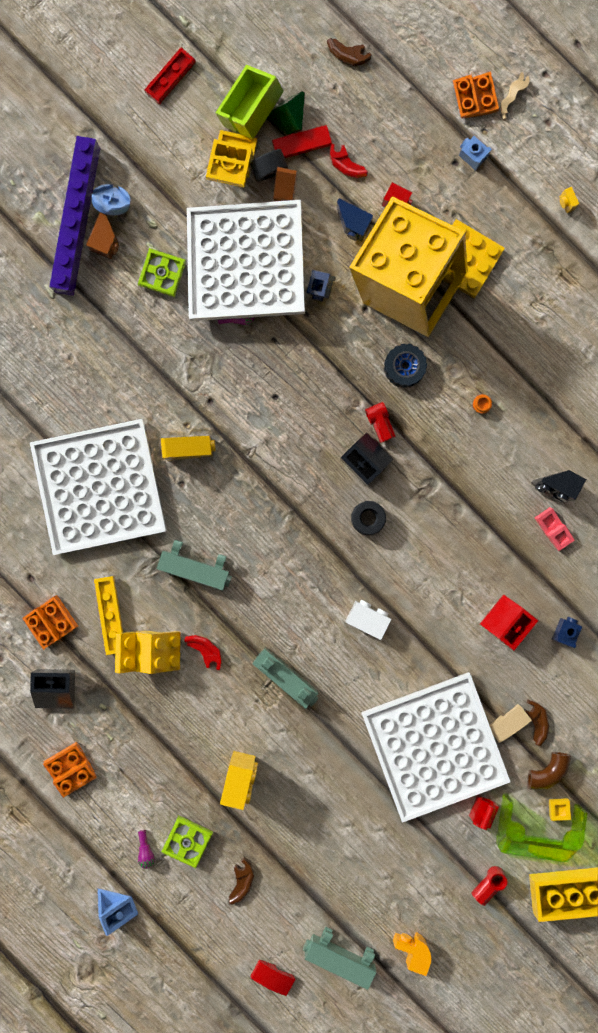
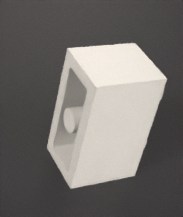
M363 600L360 603L355 601L346 619V623L381 640L391 621L387 617L389 613L379 608L375 611L370 608L371 604Z

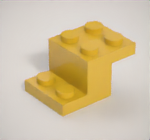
M220 130L218 140L214 139L206 180L244 188L246 178H250L252 169L250 163L254 160L258 139L255 137L250 139L241 134Z
M135 631L116 633L115 673L136 671L154 674L180 670L181 632Z

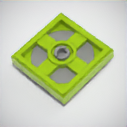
M149 248L138 286L175 297L186 260Z
M178 815L161 852L196 869L213 831Z

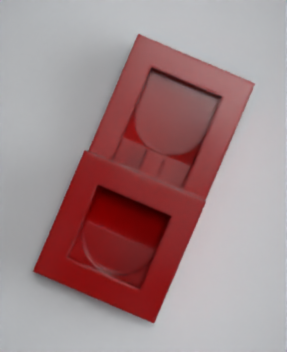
M260 959L250 976L258 984L284 996L288 995L296 980L293 974L278 970L275 964Z

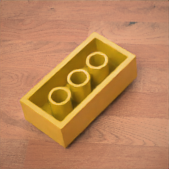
M598 867L529 874L532 909L538 922L598 916Z

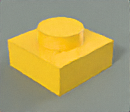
M572 187L565 189L559 196L561 207L567 213L574 211L579 205Z
M568 798L549 799L551 821L571 820L570 800Z

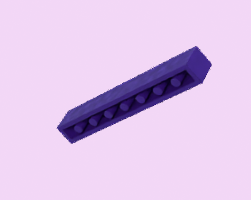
M76 137L49 286L55 293L74 296L101 149L94 138Z

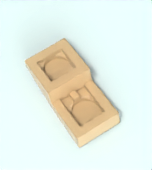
M517 704L504 716H499L489 726L494 738L500 743L518 732L532 720L523 708Z

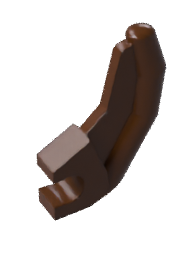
M335 38L327 40L329 51L339 61L352 66H359L371 59L372 55L370 52L367 55L361 54L365 50L364 44L346 47Z
M528 699L527 703L531 704L533 708L530 711L526 709L524 711L534 725L533 741H535V745L541 746L547 739L550 727L547 712L537 702Z
M245 857L241 861L245 865L244 868H240L237 864L234 866L237 885L229 895V903L231 905L242 901L250 892L254 872L251 863Z

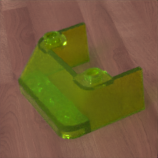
M503 793L496 838L497 847L502 853L568 862L581 849L584 843L588 813L579 804H574L571 830L565 833L563 840L525 835V829L522 824L511 821L514 802L507 793Z

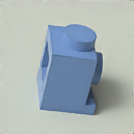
M473 136L471 139L466 138L460 146L459 156L476 171L487 159L492 149L486 147L479 139Z

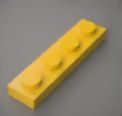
M110 576L94 579L106 655L115 654L116 633H123L115 577Z

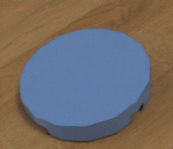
M111 184L100 185L93 190L92 204L94 208L104 214L121 215L130 208V196L122 187L118 186V188H115Z

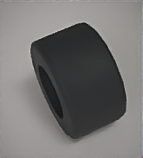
M281 149L263 154L250 163L257 181L267 180L276 176L277 167L288 169Z
M364 501L353 509L351 522L357 532L363 535H374L383 529L386 523V513L380 504L374 501ZM372 511L376 516L375 523L370 526L363 524L361 520L362 513Z

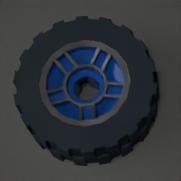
M412 344L395 346L388 353L384 362L386 377L397 387H412L419 383L426 373V356H424V352L419 347ZM404 362H407V365L409 367L408 369H404L402 367V364H404Z

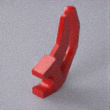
M331 144L330 159L336 169L345 176L361 178L368 175V171L365 170L364 166L350 160L345 145L341 146L340 152H336L334 150L335 144Z
M198 635L185 637L184 641L187 643V646L200 651L206 668H210V663L214 661L217 663L216 670H220L222 658L218 647L209 639Z

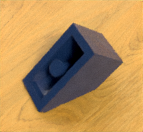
M339 198L337 201V211L345 234L354 241L359 240L362 242L372 222L373 215Z

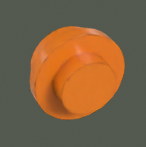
M478 395L473 400V408L477 413H487L492 407V401L487 395Z

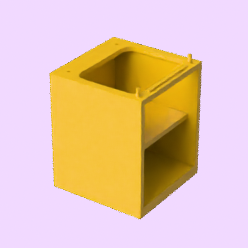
M392 197L349 267L363 304L429 337L468 273L465 231ZM451 269L455 273V278L428 321L425 308L445 274Z

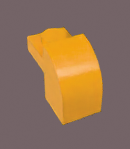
M417 932L414 939L405 933H395L393 938L395 949L408 953L406 958L408 970L427 976L431 964V953L426 939Z

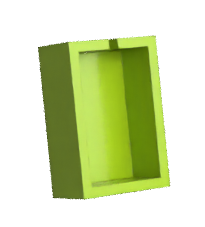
M246 65L215 114L224 127L254 139L284 91L276 76Z

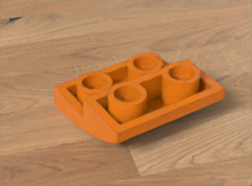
M491 71L472 77L471 74L453 80L461 119L483 116L499 111Z
M58 595L52 597L22 618L43 650L78 627Z
M78 742L73 743L43 762L44 767L54 779V786L63 798L97 777Z

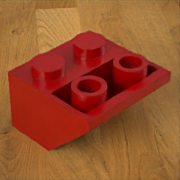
M503 594L480 622V625L514 651L539 620Z

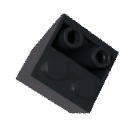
M365 433L340 457V460L365 486L371 483L394 460L368 433Z
M567 470L535 479L531 484L536 486L535 489L544 494L548 492L553 495L552 498L562 503L563 501L576 500L587 479Z
M36 669L31 672L30 693L35 708L74 709L75 670Z

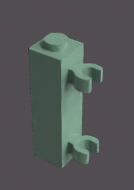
M174 540L171 552L162 551L157 566L158 570L220 590H224L225 586L229 587L232 576H229L230 571L223 569L227 556L218 554L215 566L179 555L183 542Z
M265 647L252 664L305 709L309 705L312 707L318 700V691L268 648Z
M326 926L321 937L312 934L311 939L306 940L303 947L305 960L358 986L369 989L376 975L375 963L372 962L375 957L374 949L367 946L363 957H360L331 943L333 929Z

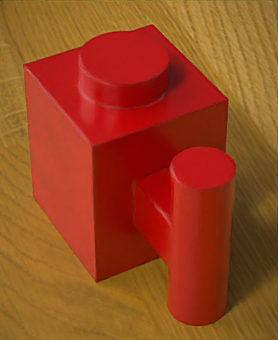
M477 795L469 817L475 826L484 830L491 829L499 806L495 801Z

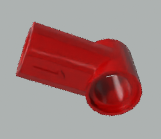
M383 402L365 409L366 416L370 424L373 425L380 443L396 437L388 419V411Z
M499 866L489 868L487 876L471 892L472 896L481 905L485 906L498 891L506 888L508 881L502 868ZM495 876H501L500 880H493Z

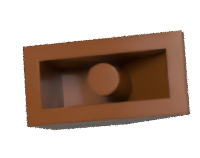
M277 167L273 196L274 202L294 200L297 187V171Z
M100 212L86 246L90 251L112 259V256L116 255L119 249L118 240L108 216Z

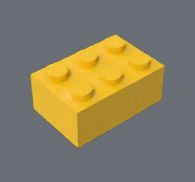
M233 751L220 805L244 810L245 804H249L258 765L255 762L256 756Z

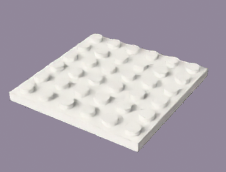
M301 200L187 208L188 303L190 321L305 314Z
M143 419L30 442L53 555L167 531Z
M469 672L361 712L402 823L510 783Z

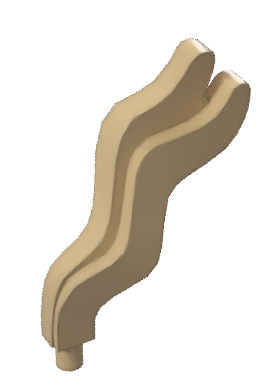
M523 72L520 73L518 80L512 82L508 96L501 102L500 109L503 120L507 119V107L515 101L516 94L525 90L529 85V76L523 81Z

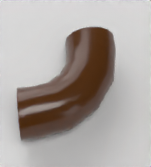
M551 752V760L546 768L542 770H529L528 789H549L559 784L568 772L571 755Z

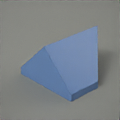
M97 888L99 919L105 935L108 936L137 916L138 911L132 896Z

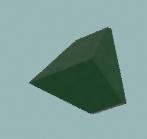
M301 91L275 106L267 119L287 135L302 131L305 92Z

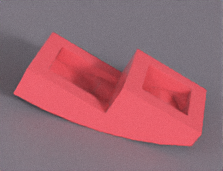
M549 507L535 517L545 535L558 551L575 541L553 508Z

